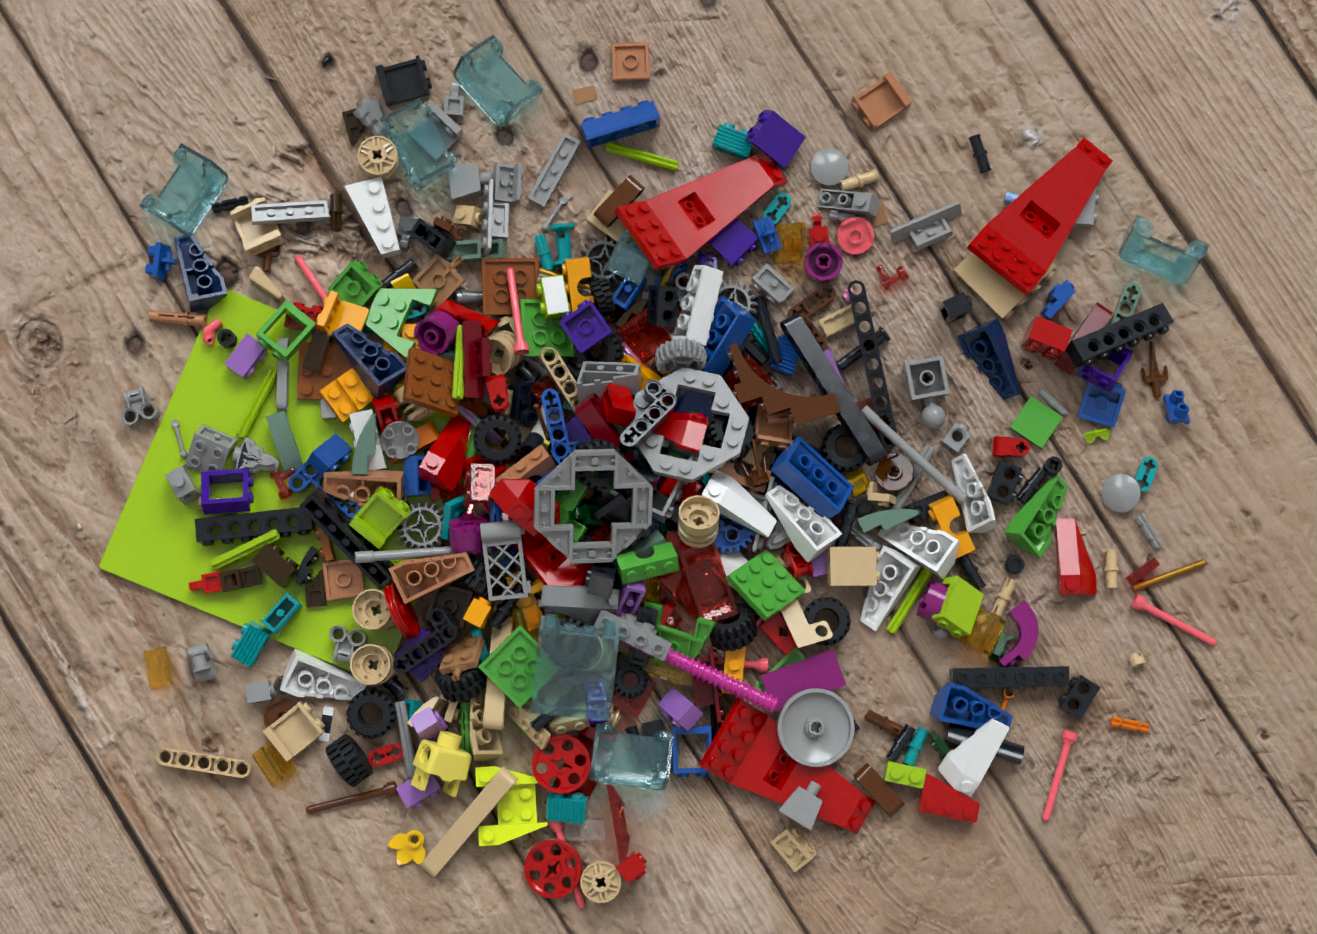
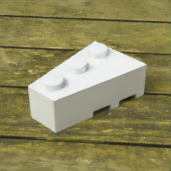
M372 409L349 414L351 433H354L355 441H353L354 448H356L359 435L371 414L375 413ZM377 416L376 454L368 455V471L388 470L385 453L380 444L381 435Z

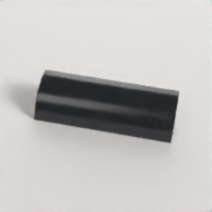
M949 723L944 741L960 745L962 741L974 735L976 730ZM1004 739L995 757L1015 764H1021L1024 746Z

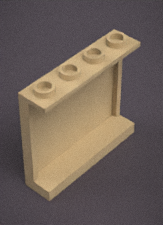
M972 252L952 271L956 278L959 277L999 317V321L1003 318L1007 320L1014 313L1012 309L1016 305L1020 307L1028 300L1023 293ZM1053 262L1044 276L1031 290L1033 294L1041 287L1039 283L1043 279L1047 281L1055 273L1053 269L1056 265Z

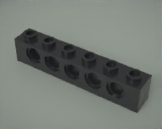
M1160 303L1072 340L1067 345L1066 352L1075 368L1082 365L1087 367L1093 364L1094 360L1099 359V361H1102L1113 352L1118 354L1127 346L1132 348L1138 345L1143 339L1146 342L1155 337V334H1165L1170 330L1169 327L1174 323V320L1164 303Z
M317 487L299 505L302 510L379 590L393 579L389 568L395 565L390 560L355 563V552L380 550L349 525L351 519L320 487Z
M301 507L195 519L196 540L198 543H202V546H212L214 542L222 541V544H231L235 539H241V542H249L253 540V537H259L272 531L270 522L275 519L279 521V526L276 530L279 532L280 538L291 537V533L297 532L299 535H309L310 531H315L314 521ZM293 517L298 519L296 527L289 526V520ZM253 522H259L260 528L256 532L251 531V524ZM234 524L240 525V531L237 534H233L231 531ZM216 526L221 528V533L218 536L212 534V530Z
M1069 666L950 669V683L963 685L967 688L1070 686Z

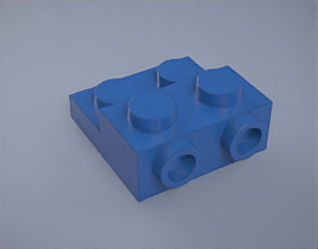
M1065 280L1061 285L1057 283L1047 294L1049 298L1046 300L1048 305L1040 312L1041 318L1049 320L1076 292L1074 285L1070 281Z
M1087 381L1077 417L1115 427L1126 393L1125 388L1122 387L1121 383L1117 382L1111 393Z

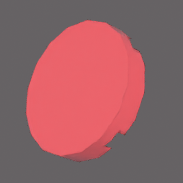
M857 216L844 220L837 230L839 246L845 252L853 255L863 254L869 250L875 237L870 222Z

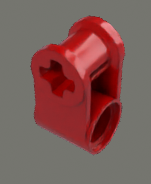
M505 374L486 377L487 391L493 410L498 413L505 412L509 407ZM498 399L502 400V406H498Z
M1004 436L993 437L992 456L1023 457L1030 450V444L1025 439ZM1020 443L1022 447H1025V450L1019 453V449H1016Z
M792 541L789 542L782 553V558L788 568V572L795 580L803 575H812V563L807 562L794 547Z

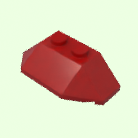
M502 478L490 490L489 495L505 514L532 536L548 542V539L533 526L534 488L537 484L530 479ZM556 500L554 525L560 524V504Z

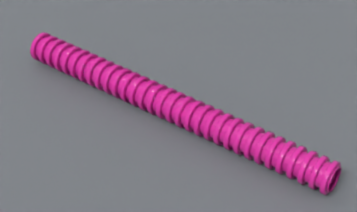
M672 647L663 662L664 664L666 662L669 663V666H675V669L679 668L681 672L684 670L686 674L690 673L692 677L697 676L698 680L701 678L703 682L707 681L709 685L714 684L713 687L718 686L720 690L724 689L726 693L729 691L730 695L735 694V697H741V700L746 699L747 703L752 702V705L756 704L758 708L763 707V710L766 711L767 709L769 713L774 711L778 703V697L774 698L772 694L767 695L766 691L763 693L761 689L757 690L755 686L752 688L750 684L746 685L744 681L740 682L738 678L736 680L733 679L734 676L729 677L727 673L723 674V671L718 672L716 668L712 669V666H706V663L701 664V661H695V658L690 659L689 655L684 656V653L681 652L680 654L678 650L673 651Z

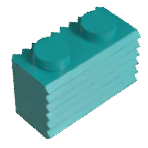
M725 123L724 125H719L712 148L745 160L749 157L753 144L745 141L748 130L743 129L741 132L736 130L734 125Z
M285 593V596H282L280 602L274 605L272 611H269V614H266L267 616L261 622L274 634L278 635L303 605L291 594Z
M254 620L249 624L245 623L240 631L243 634L240 640L236 639L231 647L233 650L231 657L250 668L256 663L273 633Z
M550 792L547 797L546 820L584 824L588 817L589 797L583 796L579 792L572 793V795Z

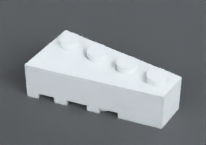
M382 177L346 185L345 188L382 257L387 258L402 254Z
M694 265L686 287L688 293L681 300L679 306L682 309L676 320L673 333H669L667 337L668 340H679L680 338L685 340L688 338L689 340L694 339L696 342H701V345L706 346L709 339L710 326L714 319L715 305L718 302L719 288L723 281V271L706 265Z

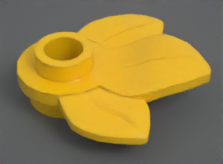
M411 830L407 834L398 833L388 843L389 847L398 849L396 856L398 865L407 864L412 859L420 865L426 855L423 847L424 836L418 830ZM413 836L418 837L417 843L411 841Z

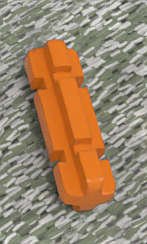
M1112 717L1110 720V726L1115 728L1120 727L1121 729L1131 731L1138 730L1141 733H1147L1149 729V724L1145 722L1139 723L1135 720L1120 719L1119 717Z

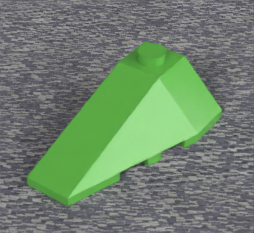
M1054 474L1013 517L1004 531L1014 545L1038 558L1042 557L1051 542L1052 537L1050 533L1052 527L1056 526L1057 523L1055 517L1058 509L1062 507L1068 488L1058 474Z

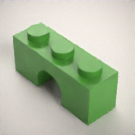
M672 542L652 546L653 555L645 559L638 558L634 551L617 555L615 558L616 570L622 584L679 571L678 556Z

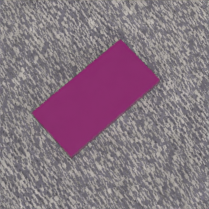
M833 649L760 675L767 695L772 694V697H778V703L773 712L781 710L784 703L791 696L802 690L818 688L832 691L846 686Z

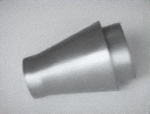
M458 290L456 291V303L464 307L482 303V291Z

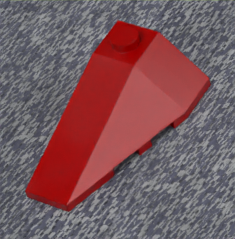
M672 413L653 433L664 436L665 440L674 441L676 447L699 454L709 418L701 413ZM652 414L651 418L657 419L658 416Z

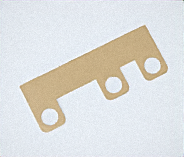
M785 548L770 552L783 567H787L781 559V554ZM804 575L798 577L797 580H803L806 583L805 593L810 592L811 587L807 578ZM797 599L781 610L798 648L832 638V631L826 621L808 624ZM822 625L826 627L827 635L824 637L818 636L815 631L817 626Z

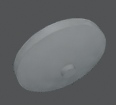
M818 688L805 689L791 696L782 706L776 726L778 740L785 753L794 761L811 767L826 766L839 760L849 749L855 729L853 715L846 702L837 694Z

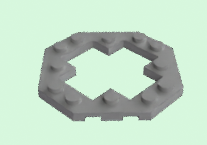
M682 367L659 380L675 396L678 387L715 395L711 413L729 416L722 447L716 448L702 445L697 462L660 454L664 436L651 434L638 449L649 463L654 474L693 483L704 474L711 473L723 466L727 461L734 460L740 456L749 424V417L721 375ZM644 389L635 395L633 405L634 409H636V416L634 420H631L629 426L650 406L643 397ZM653 389L648 390L651 393H657ZM642 427L637 428L641 432L645 431Z
M615 449L574 450L534 488L533 526L572 563L612 562L618 553L624 548L626 549L637 539L638 534L652 524L653 487ZM613 470L614 489L632 488L631 522L611 523V541L573 542V524L554 525L555 490H575V471Z

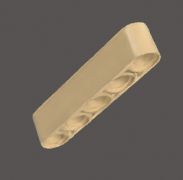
M542 348L539 352V359L576 417L575 402L578 400L577 382L554 348ZM548 350L553 353L551 361H546L544 358V354ZM557 367L563 369V375L559 378L554 374ZM571 383L573 391L567 394L564 390L565 385Z
M162 748L156 754L157 762L163 766L238 778L248 777L253 772L252 764L242 759L173 748ZM166 751L171 755L168 762L162 759V755ZM185 754L190 758L188 765H184L181 762V758ZM204 757L209 760L207 768H203L200 764L201 759ZM223 760L228 763L226 771H222L219 767L220 762ZM242 763L248 769L244 775L238 769Z

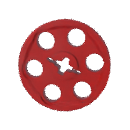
M395 582L391 586L387 585L384 589L385 599L396 626L407 639L418 636L420 633L419 623L412 604H404Z
M551 736L547 744H551L554 747V752L551 755H546L543 749L536 748L532 758L533 774L537 782L547 791L556 794L571 793L580 788L588 778L591 767L589 753L586 747L572 736ZM566 740H570L573 743V748L570 751H565L562 748V744ZM578 755H583L586 758V763L583 766H578L575 763V758ZM561 759H564V763L572 768L562 767L560 770L558 765L550 760L560 762ZM539 763L547 764L548 770L546 773L540 774L537 772L536 767ZM573 773L578 774L580 777V781L575 785L571 784L568 780L569 776ZM557 777L560 779L561 784L558 788L550 787L549 781L551 778Z
M548 839L535 845L529 851L524 863L525 878L531 889L540 896L550 899L561 898L571 893L578 886L583 873L582 860L576 849L569 843L559 839ZM557 844L561 847L562 852L560 855H555L552 852L553 845ZM539 850L543 853L544 858L542 861H537L534 858L535 851ZM570 857L576 861L574 868H569L566 864L567 859ZM560 860V863L557 865L556 868L557 872H553L549 874L548 877H546L551 870V867L549 865L553 866L554 864H557ZM535 869L540 872L539 880H534L531 877L532 870ZM564 877L572 879L573 885L571 887H566L563 884ZM546 883H552L555 886L553 893L546 891Z

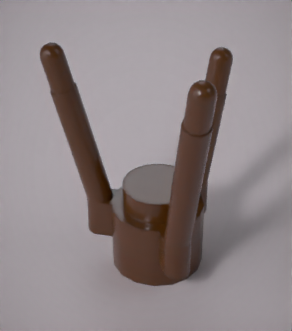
M752 439L756 469L751 471L752 475H750L743 461L741 460L738 463L747 478L748 484L752 483L753 487H760L768 484L767 480H769L767 475L766 452H763L762 470L760 468L756 443Z

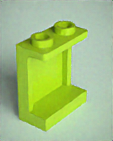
M380 486L352 517L349 525L380 549L387 537L409 516L411 510L407 503L402 500L399 501L394 497L391 490Z
M959 576L945 577L942 584L948 587L946 598L940 613L932 615L931 619L937 622L938 626L950 631V634L954 637L960 638L971 635L984 594Z

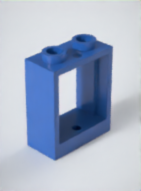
M677 726L672 727L673 774L677 773V777H689V773H697V777H708V773L711 772L704 768H678L677 734H706V748L708 749L712 742L711 726H692L689 731L683 727L680 729Z

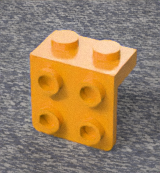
M330 291L329 296L324 300V308L322 313H319L316 324L320 332L324 334L329 333L332 335L333 331L347 323L362 332L369 310L366 307L342 301L337 292Z

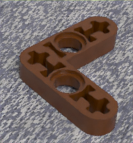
M823 285L793 306L787 314V318L793 315V311L798 313L802 309L799 306H803L804 311L808 314L805 315L803 312L800 316L806 325L812 328L813 336L815 334L818 336L815 339L818 344H823L821 347L823 351H826L827 343L809 317L834 299L836 291L831 285ZM824 289L826 291L830 290L831 298H828L827 296L824 297L821 300L823 304H820L819 299L815 295L818 294V297H821L824 293ZM814 300L817 303V307L810 310L807 308L806 302Z

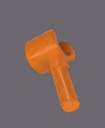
M1007 688L1002 691L1003 701L1001 709L1004 711L1008 701L1015 695L1014 690L1010 697L1005 693Z

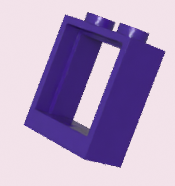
M1125 347L1122 352L1118 354L1113 352L1106 358L1120 365L1114 377L1091 366L1084 367L1083 365L1079 367L1076 376L1111 393L1127 367L1133 351Z
M248 468L201 472V506L204 515L251 511L254 495L253 492H250V487H254L253 475L249 476ZM243 482V497L212 499V484Z

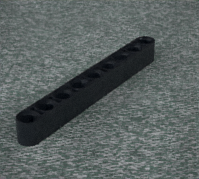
M854 280L848 285L847 291L874 412L880 418L883 415L890 416L891 421L888 426L897 433L865 286L861 281ZM855 283L859 284L862 288L861 293L858 295L851 292V286ZM858 302H862L866 306V310L863 313H857L855 310V305ZM862 321H867L870 324V329L867 332H862L859 329V324ZM866 340H872L874 343V348L871 351H866L863 347ZM870 359L878 361V367L874 370L869 369L867 366ZM876 377L882 379V386L880 388L872 386V380ZM879 396L886 398V405L883 407L876 405V399ZM879 431L880 440L885 447L892 448L896 446L894 443L886 444L884 442L885 435Z
M796 313L781 321L780 327L823 396L836 393L841 412L835 415L866 464L872 466L886 458L885 448L802 317Z

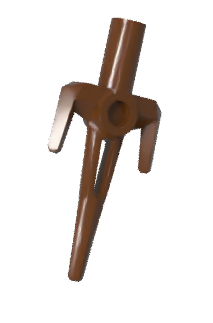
M281 244L277 245L276 250L270 248L255 255L264 258V272H271V257H278L280 255Z
M1150 341V375L1146 377L1145 369L1141 368L1142 381L1152 383L1153 398L1161 397L1160 382L1168 380L1167 366H1164V375L1159 373L1153 341ZM1153 360L1155 363V372L1153 371Z

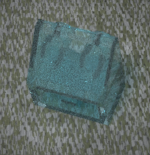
M624 230L605 269L640 285L652 264L631 234Z

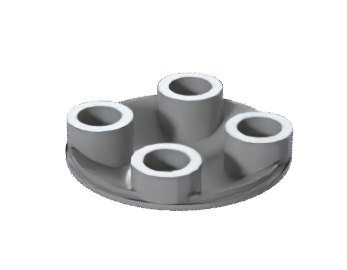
M823 149L817 152L811 161L812 176L823 185H838L848 173V161L844 154L836 149Z
M396 421L384 428L381 433L380 444L388 457L404 459L416 452L419 436L411 424Z
M1114 475L1105 482L1102 488L1104 503L1115 512L1130 511L1140 501V487L1137 481L1129 475Z

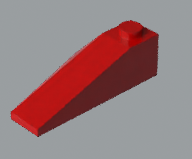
M459 415L451 417L420 464L419 477L451 493L454 492L462 478L471 427L469 420Z
M1075 518L1056 519L1058 596L1097 595L1096 573Z

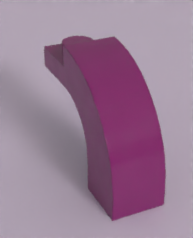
M1025 600L1008 612L1018 627L1019 637L1016 645L1002 658L997 660L1001 667L1005 665L1010 667L1017 661L1015 658L1017 656L1021 661H1024L1032 653L1036 645L1038 623L1033 610Z

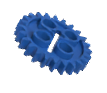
M719 514V519L726 521L728 517ZM730 519V523L742 527V531L732 525L725 527L724 522L719 520L720 530L718 531V536L707 548L713 545L714 552L720 548L721 554L724 553L725 549H728L729 554L732 553V549H735L738 553L740 551L739 546L745 549V542L752 543L749 536L755 537L756 533ZM727 532H736L737 539H728Z

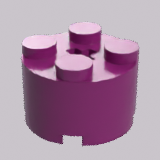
M817 243L807 251L803 263L806 276L811 281L820 285L832 282L841 271L843 264L842 254L833 244ZM820 260H821L822 262H824V261L827 262V263H826V267H825L824 265H822V266L819 265Z
M439 310L432 312L415 326L414 336L419 342L418 346L421 350L434 355L446 351L456 343V330L459 322L446 312Z
M464 513L463 517L451 519L450 548L457 553L473 551V554L483 552L480 524L489 523L488 519L474 517L473 513Z
M931 580L927 586L929 590L924 592L920 600L916 615L937 624L931 618L932 615L940 613L948 587Z

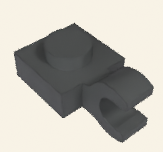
M400 216L397 236L402 237L400 241L401 250L408 251L410 238L415 239L409 233L418 219Z

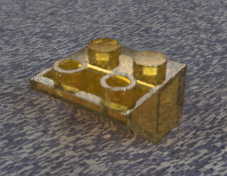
M979 608L971 635L958 638L950 634L949 637L975 651L990 656L1007 622L996 614Z

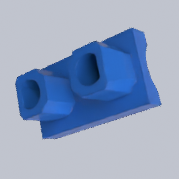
M771 216L752 222L763 254L782 249L777 229L774 227Z
M156 242V245L148 247V256L153 257L154 261L153 264L146 265L145 273L161 280H166L167 271H170L171 265H177V260L172 259L173 252H170L171 246Z
M1173 390L1171 395L1164 394L1162 399L1167 411L1165 413L1167 422L1172 424L1181 422L1185 425L1190 423L1189 407L1184 403L1185 395L1183 391Z

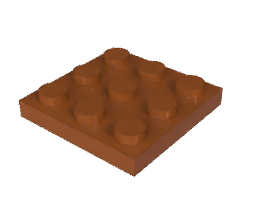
M481 258L483 315L513 316L506 272L508 268L514 269L518 300H540V295H537L536 292L539 258Z
M305 342L299 348L297 399L321 400L324 398L319 391L351 368L354 369L338 343H331L322 373L303 368L302 365L310 342Z
M411 347L407 355L403 401L451 417L457 416L459 399L452 398L454 361Z

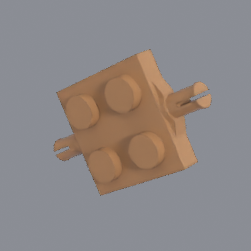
M436 255L412 281L419 289H436L439 293L434 304L438 306L449 299L466 281L456 269L464 259L457 255L452 262H448L442 256Z
M466 632L462 641L449 643L446 646L439 667L441 674L453 673L452 680L459 681L463 671L476 668L485 643L482 636L472 638V633L468 632L467 634Z

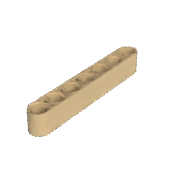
M496 600L494 612L497 610L496 606L500 603L502 604L504 600ZM515 606L512 609L511 617L505 620L501 630L492 626L490 654L513 632ZM488 676L483 729L503 730L507 695Z
M503 766L421 862L420 866L435 878L515 784L518 778Z

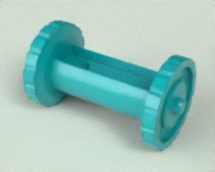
M559 223L550 226V231L556 232L558 260L553 262V267L562 268V264H565L564 259L572 258L570 231L575 229V224ZM564 232L565 237L561 238V233Z

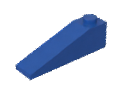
M949 682L935 695L930 714L937 720L974 728L982 727L991 719L1001 722L1010 728L1013 717L966 686Z

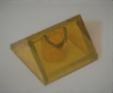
M806 222L775 226L782 249L774 251L773 263L803 265Z

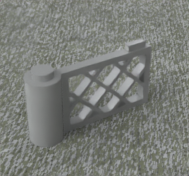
M514 520L480 524L489 601L528 597V593H531V583L526 581L521 536L525 535V529ZM510 544H518L519 552L514 557L505 551ZM496 546L501 552L493 559L488 555L487 547ZM502 553H505L512 559L506 568L497 562ZM514 561L521 566V571L517 576L507 570ZM494 563L503 569L497 578L490 574V568ZM505 572L514 578L508 587L499 581ZM515 581L523 585V593L515 594L510 590ZM496 583L506 589L501 595L493 596L492 588Z

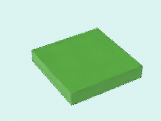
M1030 396L1010 426V429L1042 449L1063 417Z

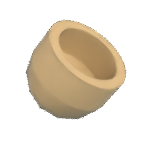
M1133 653L1129 658L1131 668L1146 664L1145 658L1141 653Z

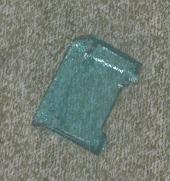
M492 35L460 57L453 75L457 83L497 126L503 127L541 95L544 89L539 82L533 79L525 82L502 57L504 51L502 42Z
M421 98L380 118L383 127H386L388 135L392 139L407 169V173L411 176L409 179L412 185L418 191L456 167L455 162H457L454 153H449L429 113L432 111L427 101L423 102Z
M181 143L174 153V161L179 166L158 196L153 193L146 195L139 207L182 235L190 236L195 232L211 208V204L216 201L226 186L228 174L212 160Z
M1137 215L1126 231L1119 248V258L1125 263L1179 285L1187 283L1205 256L1209 244L1195 240L1189 243L1186 251L1151 237L1150 235L1153 230L1151 221Z
M609 723L596 724L588 778L601 783L651 790H665L669 781L674 735L666 731H659L653 737L615 732V728Z

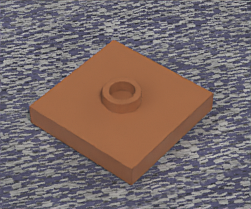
M649 42L611 43L613 82L650 81Z
M350 559L322 563L327 601L355 598L359 593L365 591L363 572Z

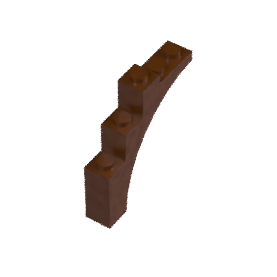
M737 343L729 346L730 350L727 352L730 361H734L736 369H733L736 380L741 381V383L734 385L735 390H732V393L739 400L740 404L762 397L763 401H760L763 412L771 415L791 409V412L788 414L791 423H795L796 426L841 412L836 393L824 396L803 397L780 391L763 381L751 369Z

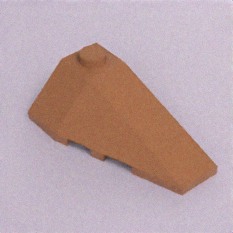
M369 470L368 474H352V471L324 472L323 491L325 493L358 503L361 507L380 486L391 490L394 497L399 501L403 499L404 471Z
M467 553L405 560L389 568V572L404 604L408 605L475 571Z

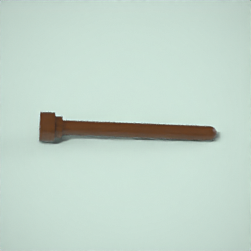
M390 781L383 785L382 788L307 806L306 812L310 814L383 795L386 797L390 796V798L398 796V792L395 789L397 785L395 781Z

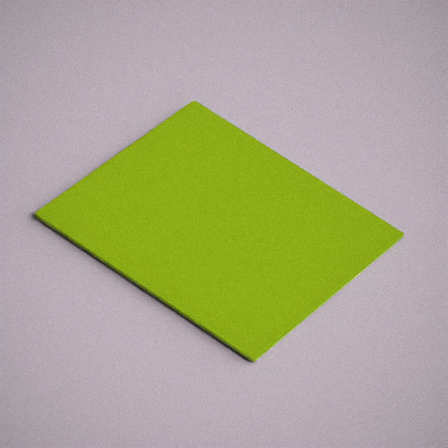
M226 289L227 296L210 308L207 313V325L218 318L223 326L215 331V342L212 345H207L203 342L204 327H201L99 567L242 627L245 623L249 624L254 620L267 628L261 620L267 616L266 614H269V611H272L274 605L280 602L285 593H289L303 607L278 635L272 633L271 639L351 671L349 663L333 662V654L337 643L330 639L329 631L333 626L340 625L345 627L349 633L354 629L364 631L368 637L366 644L381 645L388 648L395 655L403 636L396 624L386 631H374L361 627L356 623L352 614L355 598L327 601V606L307 608L305 588L308 584H303L302 587L296 583L297 576L285 589L277 585L260 569L263 581L261 585L204 594L203 589L197 591L189 590L188 583L201 581L202 574L218 571L222 573L255 566L251 560L261 550L252 552L215 570L211 565L212 559L247 542L235 539L231 544H222V541L214 542L212 546H202V543H198L196 540L195 519L300 507L299 505L317 488L312 484L303 493H296L289 487V479L296 471L285 473L266 416L279 413L277 412V379L246 438L254 440L255 444L262 447L266 454L276 458L280 465L277 470H260L256 474L249 473V476L253 475L254 487H250V492H253L254 495L251 511L204 515L203 509H198V506H200L198 505V499L185 506L177 498L165 476L167 473L184 465L187 457L182 458L180 456L181 450L175 428L171 425L172 420L179 421L178 428L184 450L189 453L194 433L202 425L238 439L236 446L228 455L224 470L236 469V463L232 462L233 452L236 447L241 448L244 441L243 438L236 435V432L269 369L277 370L278 359L272 355L273 351L269 348L267 350V357L263 362L259 361L251 378L247 377L246 380L224 364L247 333L258 341L256 333L278 310ZM284 313L265 335L276 344H278L279 338H289L291 345L303 330L285 328L286 314ZM223 329L231 330L237 337V344L231 349L224 348L217 340L218 333ZM313 334L308 338L306 342H311ZM226 335V336H225V339H226L225 341L228 343V342L230 341V339H229V336ZM298 350L289 361L288 412L286 413L303 464L307 462L311 453L336 433L353 449L349 454L351 456L345 464H338L339 467L335 472L352 471L355 453L353 441H355L354 433H351L350 417L342 423L339 419L324 420L321 417L320 400L297 399ZM391 390V391L387 392L386 394H389V393H390L392 399L394 400L395 397H394L393 394H394V392H395L396 390ZM367 404L357 412L370 410L371 407ZM398 404L397 416H401L403 422L409 423L407 417L410 414L405 415L403 413L409 404L403 406ZM458 411V415L461 416V417H463V418H465V417ZM435 412L424 420L409 424L416 429L433 421L440 434L451 419V416ZM472 423V429L469 436L466 452L468 451L471 439L476 428ZM425 449L411 456H425L423 453ZM385 453L388 470L404 471V460L392 464ZM309 466L307 473L313 475L316 469L313 466ZM187 467L201 493V472ZM463 474L456 487L458 497L462 495L468 481ZM302 479L295 480L294 487L296 489L301 488L303 485ZM243 482L212 484V499L217 497L221 499L243 497ZM449 492V497L431 502L429 495L405 497L409 504H414L415 508H418V501L422 503V507H424L425 501L429 502V508L433 503L436 504L435 511L441 508L442 512L439 514L441 516L444 514L443 508L445 503L451 501L453 493ZM336 496L334 497V498H335V501H337V502L343 500V499L338 498V497H336ZM348 502L345 504L350 509V513L355 514L357 512L355 510L356 507H352ZM424 512L427 522H438L432 513ZM418 513L411 517L408 526L417 523ZM296 517L289 520L290 527L298 525ZM277 519L272 520L270 528L272 530L278 528L279 521ZM422 521L417 529H421L424 533L429 525H425ZM253 522L251 524V531L256 532L259 530V522ZM314 522L315 529H318L317 524ZM239 524L232 526L231 531L233 534L239 533ZM398 525L387 537L379 549L380 551L410 549L411 543L408 546L403 545L407 539H399L404 533H398L397 529L403 528V526ZM216 526L212 530V534L218 536L221 533L220 526ZM438 528L428 533V541L436 536ZM310 531L309 535H299L298 532L291 533V537L280 538L269 544L271 546L275 544L285 552L283 554L285 558H292L299 565L297 569H299L304 556L311 546L319 551L322 548L321 540L317 539L315 531ZM408 532L412 540L422 543L420 533ZM332 541L336 561L349 559ZM321 553L318 554L319 559L314 565L310 564L308 566L314 571L311 574L313 576L312 580L320 570H323L322 563L327 562L326 559H322ZM401 559V560H390V561H391L394 565H397V564H399V563H401V562H403V561H405V560H412V559ZM363 573L365 590H379ZM392 579L389 583H387L381 589V591H384L387 585L391 586V584L394 583V580ZM417 601L411 603L413 608H415ZM380 608L376 609L378 614H381L382 611L380 610ZM337 629L334 633L337 640L344 636L342 629ZM356 633L353 636L355 643H360L363 639L361 633ZM373 661L372 668L378 669V662Z

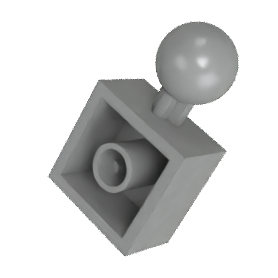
M943 356L905 362L903 364V371L910 403L924 400L925 408L921 413L922 423L929 429L941 427L945 422L946 416L944 410L936 404L935 398L945 397L950 393ZM924 375H926V378H930L928 383L922 381Z

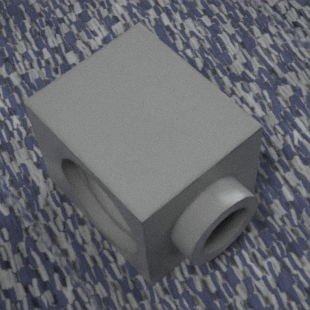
M955 423L940 444L954 454H957L971 435L968 432L969 428L962 423H959V425ZM958 432L962 437L961 441H954L952 433Z
M270 680L245 684L248 704L274 700L273 695H276V689Z

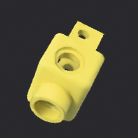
M440 730L437 742L426 739L422 740L412 763L416 766L411 785L425 791L430 774L438 775L441 780L445 781L442 791L452 797H456L461 780L466 781L472 759L470 753L459 748L462 737Z

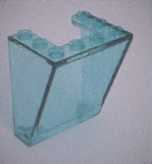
M545 614V616H541L531 713L610 721L620 624H616L614 620H604V623H600L599 630H596L594 626L576 628L574 624L560 626V619L557 618V615Z

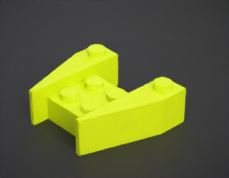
M475 767L476 787L486 786L502 767ZM509 770L518 780L497 804L498 825L478 826L479 846L500 845L549 825L548 822H538L536 784L538 782L535 776Z

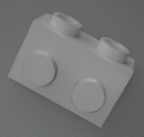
M494 163L493 201L511 204L520 201L523 195L521 180L524 175L521 163L515 165Z
M767 263L751 279L753 288L758 292H764L767 295L766 299L772 305L777 304L780 306L795 290Z

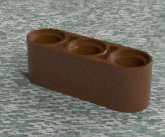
M629 175L598 207L593 215L607 228L610 227L619 218L614 212L617 207L633 203L641 195L645 187L632 175Z
M868 763L853 775L890 818L905 805Z

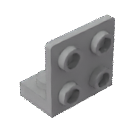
M434 103L429 108L431 113L411 133V136L431 156L439 160L463 135V131Z
M202 425L194 433L185 465L199 472L224 470L228 455L236 446L238 439Z

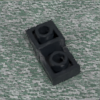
M313 546L307 551L298 570L296 583L301 587L303 584L307 585L312 580L313 576L311 574L314 571L308 566L310 564L314 565L319 559L318 554L320 551Z

